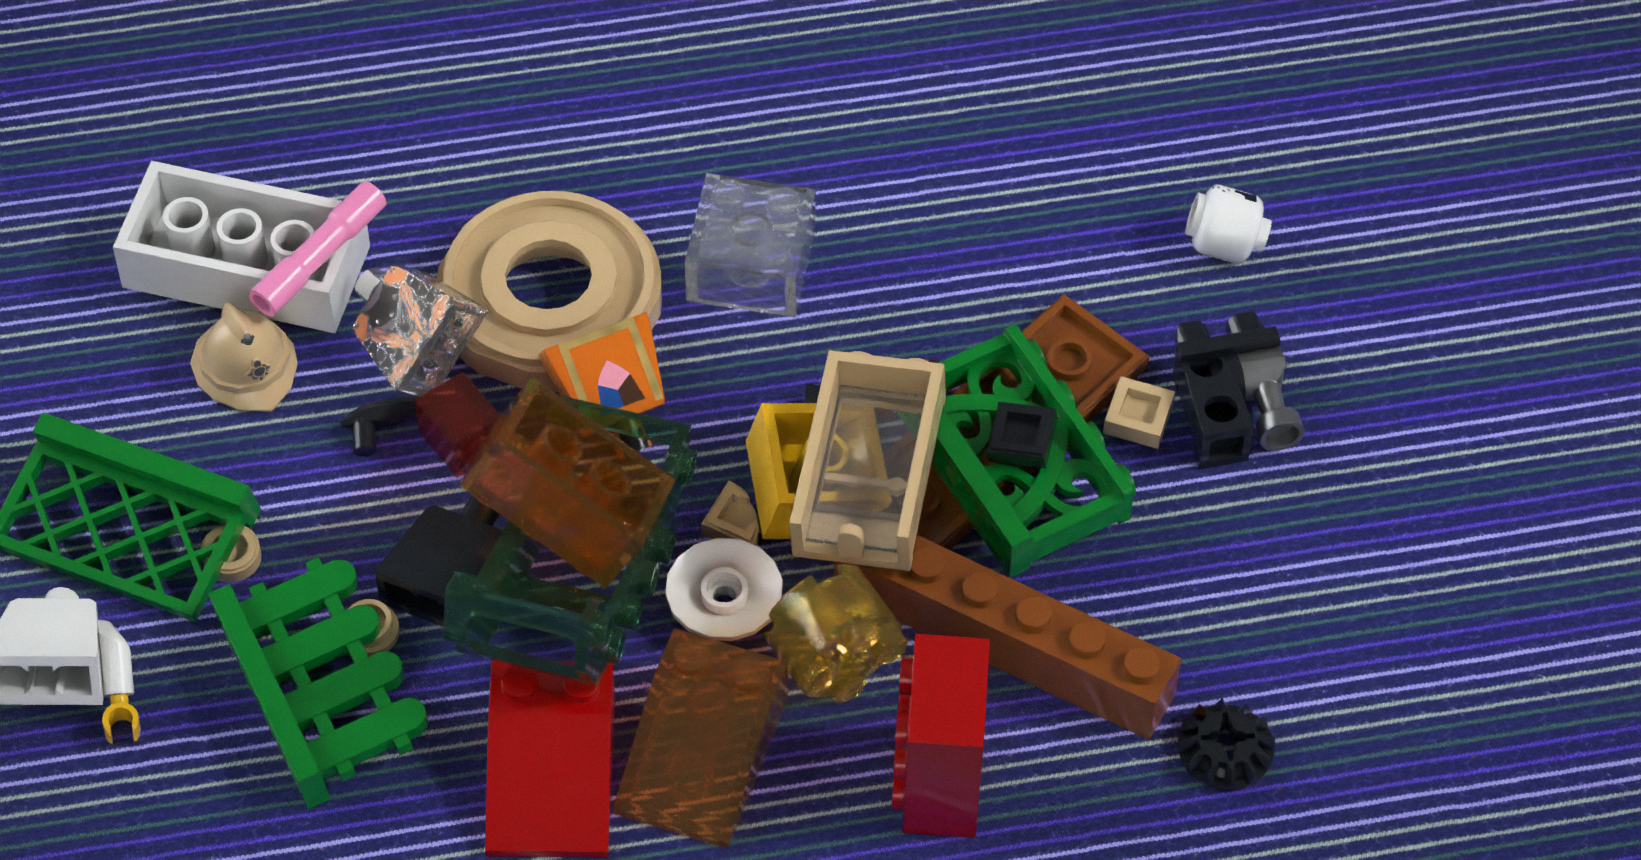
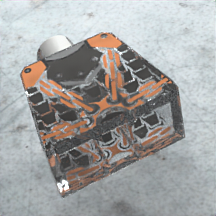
M394 264L384 273L380 268L373 267L363 272L355 285L356 293L366 301V304L353 322V332L391 386L397 391L417 396H434L489 311L481 304L423 271Z

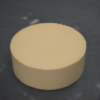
M220 525L211 530L203 539L201 548L216 543L225 525ZM244 527L227 562H224L218 581L227 583L239 582L250 577L258 569L261 562L260 544L256 534L248 527ZM209 557L206 558V560H203V561H204V562H203L204 567H205V565H206V563H207Z

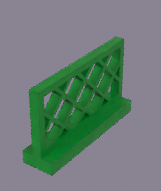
M43 412L32 431L37 442L0 509V551L196 622L209 598L208 593L212 592L220 576L222 565L224 562H227L244 527L252 529L261 511L250 486ZM50 462L66 468L71 482L40 495L36 480L45 463ZM76 472L84 474L86 476L78 479ZM105 483L117 486L123 501L91 513L84 492ZM128 491L137 493L138 495L129 497ZM31 492L33 498L26 500ZM76 495L84 516L52 529L45 507ZM157 501L169 505L174 520L143 532L135 510ZM179 509L187 511L189 514L181 516ZM38 511L45 530L44 533L24 541L7 536L16 519ZM128 514L136 535L104 548L96 526ZM208 520L225 525L216 543L196 551L194 550L187 532L188 528ZM89 529L97 551L75 560L63 557L57 542ZM180 532L188 554L156 567L148 545ZM50 545L52 552L41 548ZM141 548L149 570L127 579L115 576L109 560ZM209 557L202 571L200 563L204 562L203 560H206V558ZM102 564L104 571L93 567ZM193 567L198 581L187 602L167 595L161 579ZM154 582L156 590L145 586Z

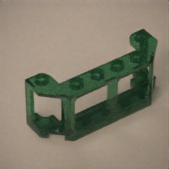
M556 395L548 409V419H552L551 439L547 445L541 443L538 447L536 473L478 576L455 571L446 587L442 639L455 644L454 649L460 653L599 686L609 664L618 665L621 660L626 642V629L634 631L637 628L643 607V595L652 597L659 577L660 563L668 564L671 559L676 539V530L671 528L683 484L689 485L693 477L697 451L689 449L691 425ZM586 425L669 446L662 475L660 502L652 516L570 497L565 493L564 486L575 449L578 426ZM552 531H568L636 548L612 596L545 581L528 575L531 566ZM521 599H527V600H531V601H535V602H539V603H543V604H548V605H552V606H556V607H560V608H564V609H568V610H573V611L581 612L582 614L575 613V612H571V611H566V610H562V609H558V608H554V607H550V606H546V605H541V604H537V603H533V602H529V601H525V600H521ZM501 621L570 638L576 647L575 663L570 665L491 646L489 643Z

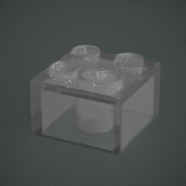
M706 173L685 258L686 301L796 317L815 233L816 189Z

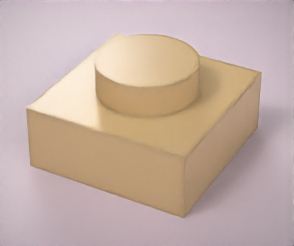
M1120 376L1105 418L1103 434L1158 449L1174 404L1175 391Z

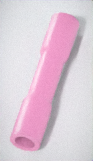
M362 181L330 212L327 220L289 257L282 259L249 291L248 295L253 305L269 317H273L307 284L309 277L347 240L354 238L386 206L387 202L382 192L372 183Z

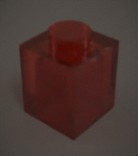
M464 372L415 399L419 432L456 478L473 468H482L488 465L499 453L505 450L501 416Z

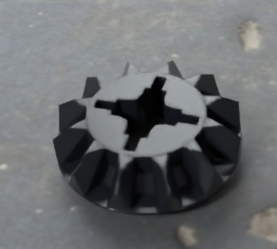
M1221 698L1212 706L1203 707L1199 704L1194 713L1187 720H1183L1178 737L1180 759L1191 775L1209 786L1221 789H1238L1251 785L1264 776L1271 766L1274 757L1275 737H1272L1268 729L1267 718H1259L1253 714L1247 703L1240 707L1227 705L1224 699ZM1222 728H1227V732H1230L1232 740L1240 741L1236 743L1231 760H1228L1227 752L1223 750L1222 744L1215 742L1218 741L1219 732H1221Z

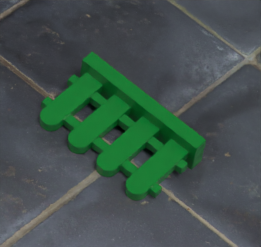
M319 557L305 563L308 572L267 590L263 582L250 587L252 597L241 602L238 601L230 584L208 593L218 622L308 810L331 800L324 779L338 773L342 782L356 776L353 766L394 747H396L399 755L413 750L410 740L420 736L428 726V716L425 707L419 700L404 698L391 703L387 692L399 687L404 680L405 672L399 656L390 651H381L368 657L363 647L375 641V638L380 633L381 623L377 612L367 605H358L345 611L341 600L350 597L358 587V578L354 566L345 560H334L322 565ZM326 607L330 618L295 634L288 635L285 625ZM270 633L274 643L261 648L256 638ZM349 653L354 664L311 682L308 671ZM293 679L297 689L283 695L279 684ZM370 700L373 701L377 711L334 729L330 718ZM315 726L320 737L306 742L302 731Z

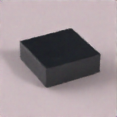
M998 402L987 449L989 462L1046 469L1057 423L1056 408Z

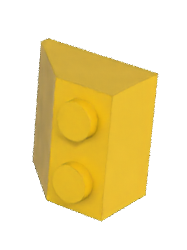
M761 403L745 440L762 539H791L789 521L817 403ZM841 406L827 468L828 474L888 481L874 409ZM824 484L819 505L879 513L888 509L892 500L887 491Z

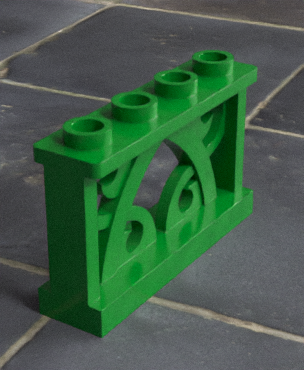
M1016 324L1005 328L1003 334L938 362L945 366L946 392L967 383L968 394L946 396L931 464L1009 578L1029 570L1030 563L1113 523L1121 524L1130 520L1133 496L1136 494V486L1132 475L1123 464L1116 465L1106 451L1105 441L1098 427L1091 421L1086 423L1076 409L1075 399L1068 385L1063 380L1056 381L1046 367V360L1038 343L1034 339L1027 340ZM1003 367L1008 368L1020 384L1015 388L1005 387L1001 383L1000 374L994 380L992 394H982L979 381L982 375ZM998 402L1056 408L1057 423L1046 469H1040L1036 479L1018 467L1005 464L983 466L978 459L988 448L992 432L991 420L995 419ZM896 412L916 441L922 415ZM972 419H977L980 427L979 434L974 438H964L958 428L968 427L972 430ZM1066 452L1069 453L1072 459L1065 461ZM1077 478H1086L1098 494V498L1082 506H1072L1062 502L1053 494L1057 489L1059 493L1066 497H1083L1084 491L1076 488L1072 482ZM1002 481H1010L1021 486L1027 492L1024 495L1023 491L1014 484V492L1011 495L1005 496L997 484ZM1044 508L1057 516V518L1029 531L1026 528Z

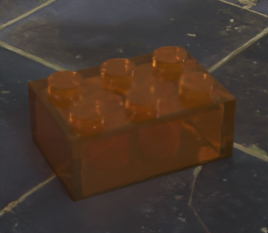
M531 377L496 420L459 485L474 495L479 502L494 509L522 529L530 538L542 543L570 563L578 572L590 577L606 589L643 546L676 479Z

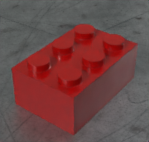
M915 634L914 658L901 657L892 809L904 810L902 833L975 838L984 749L990 639Z

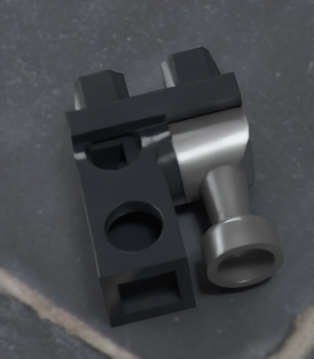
M1254 311L1234 314L1229 318L1226 325V335L1210 337L1206 323H1202L1200 320L1180 323L1177 326L1175 339L1176 353L1172 377L1179 392L1182 407L1186 411L1193 435V452L1198 470L1249 460L1254 427L1245 401L1255 400L1262 414L1255 426L1260 444L1264 449L1271 451L1287 449L1297 444L1305 434L1299 413L1293 408L1285 407L1281 387L1285 370V355H1283L1279 347L1280 337L1276 326L1264 328Z

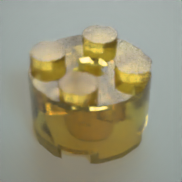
M850 564L836 565L839 575L830 577L819 584L811 575L790 589L771 609L768 616L773 621L774 626L771 631L764 632V638L799 688L808 697L825 698L832 696L836 703L846 702L859 695L866 684L864 679L879 669L882 664H888L899 658L905 652L908 641L902 634V624L857 565Z

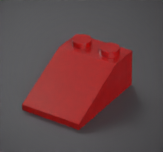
M492 660L488 709L486 857L609 858L615 719L613 662Z

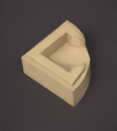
M728 481L702 521L701 534L711 539H741L758 546L760 532L756 510L750 502L748 494L737 484Z

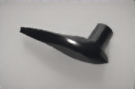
M402 396L374 401L360 406L344 416L340 424L344 428L352 429L353 453L357 456H370L376 453L375 428L395 426L407 418L435 411L447 406L448 399L433 396Z

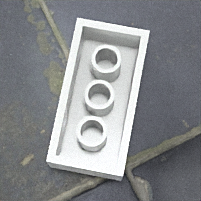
M151 161L113 245L122 288L220 309L223 308L225 303H232L240 310L260 312L251 302L248 295L249 291L282 259L289 257L327 220L330 212L342 201ZM367 225L354 238L347 240L309 277L307 284L273 317L263 315L271 320L336 333L370 248Z

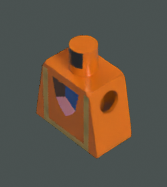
M647 312L548 347L538 354L541 363L584 435L609 426L620 458L653 446L641 414L665 404V397Z

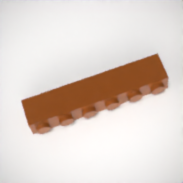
M916 535L910 571L834 562L835 592L924 634L990 639L989 665L1148 740L1152 737L1176 695L1182 658L921 536Z

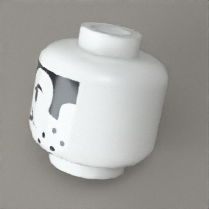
M1216 184L1206 194L1197 193L1189 213L1185 234L1193 237V247L1197 252L1234 264H1241L1250 256L1253 249L1263 251L1270 233L1272 220L1263 217L1264 206L1258 196Z

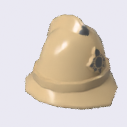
M225 303L222 308L221 318L197 340L190 365L198 386L214 401L239 411L272 412L292 388L298 362L294 344L274 322L260 312L240 310L232 303Z

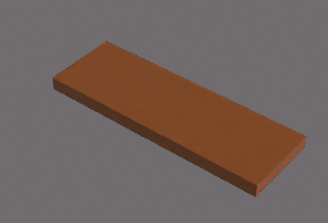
M1065 294L1022 331L1027 340L1034 339L1038 343L1044 354L1046 367L1056 381L1063 380L1068 385L1074 396L1076 409L1086 423L1091 421L1112 401L1120 376L1135 380L1148 368L1149 355ZM1003 367L982 375L979 381L982 394H992L994 380L1000 374L1001 383L1005 387L1015 388L1020 384L1011 371ZM964 383L951 395L968 394L967 383ZM972 419V430L968 427L958 428L964 438H974L979 434L980 427L977 419ZM910 432L883 455L888 481L898 478L902 479L904 483H908L916 441ZM987 449L983 453V455L980 458H978L983 466L991 464H1005L989 462ZM931 464L917 535L951 550L974 526ZM1005 464L1018 467L1030 475L1038 469L1037 467ZM1002 481L997 484L1005 496L1014 492V484L1019 487V485L1010 481ZM905 494L900 498L891 497L892 503L890 507L879 513L901 516Z

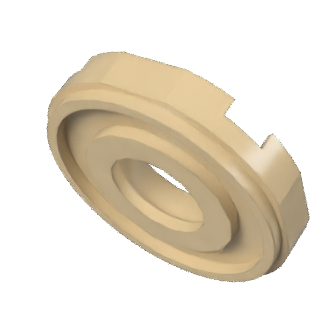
M566 191L531 192L510 197L486 208L462 227L438 268L437 281L442 283L440 290H437L440 295L443 294L445 296L450 288L455 293L452 301L457 296L456 292L463 301L460 307L453 304L450 305L452 311H447L449 321L444 316L448 327L447 332L449 336L451 335V340L453 339L455 342L458 339L457 335L459 336L457 343L452 342L453 345H456L453 348L454 351L457 353L460 350L458 356L476 372L531 392H558L538 355L544 349L647 312L651 329H653L661 315V269L656 251L649 238L623 212L603 201L583 194ZM558 256L575 259L590 268L591 279L588 289L578 300L559 308L541 309L530 307L515 298L507 287L506 282L508 273L514 267L534 258ZM443 284L448 287L444 293L441 292ZM446 298L447 307L449 308L448 302H450L451 300H447ZM464 300L470 307L467 314L458 311L463 305ZM480 306V307H481L480 312H479L477 318L474 320V316H475V314H476V311H477L478 307ZM454 307L460 315L457 322L453 315ZM474 312L469 324L467 325V321L471 313ZM449 313L452 314V317L455 321V326H453ZM461 314L466 319V326L464 329L456 326L458 321L462 317ZM480 316V320H479L477 326H476L475 328H473V326H474L476 320H477L478 317ZM473 321L474 323H473V325H472L470 331H469L468 334H467L468 339H467L466 341H463V340L461 339V335H462V338H463V339H466V338H467V336L464 337V334H465L466 330L468 329L470 323ZM449 322L451 323V326H452V328H453V330H454V333H455V335H456V340L454 339V337H453V335H452V332H451V330H450V328H449V325H448ZM470 333L474 334V335L472 336V338L470 339V341L468 342V344H465V343H460V344H458L460 340H461V342H467V341L469 340V338H470Z

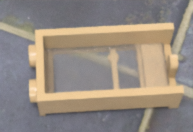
M828 351L789 521L792 555L794 557L904 571L911 570L915 539L942 409L946 400L944 364L928 362L920 358L899 359L874 356L862 351Z

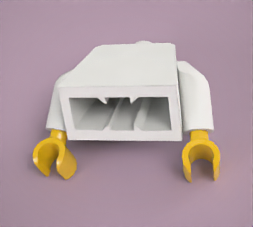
M64 587L53 588L48 591L45 598H18L11 601L0 618V705H103L104 697L110 698V706L106 708L102 717L107 741L113 744L111 727L120 720H127L132 723L134 742L137 741L141 732L137 710L129 704L128 696L134 694L131 650L129 644L110 621L98 620L97 603L92 599H79V596L73 590Z

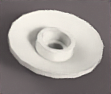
M714 538L694 544L677 557L667 574L665 596L672 616L688 632L708 640L735 641L756 634L773 620L782 604L783 579L775 561L760 547L741 539ZM721 596H729L734 599L730 602L716 601Z

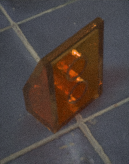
M674 628L649 689L615 799L613 814L728 849L788 699V662Z

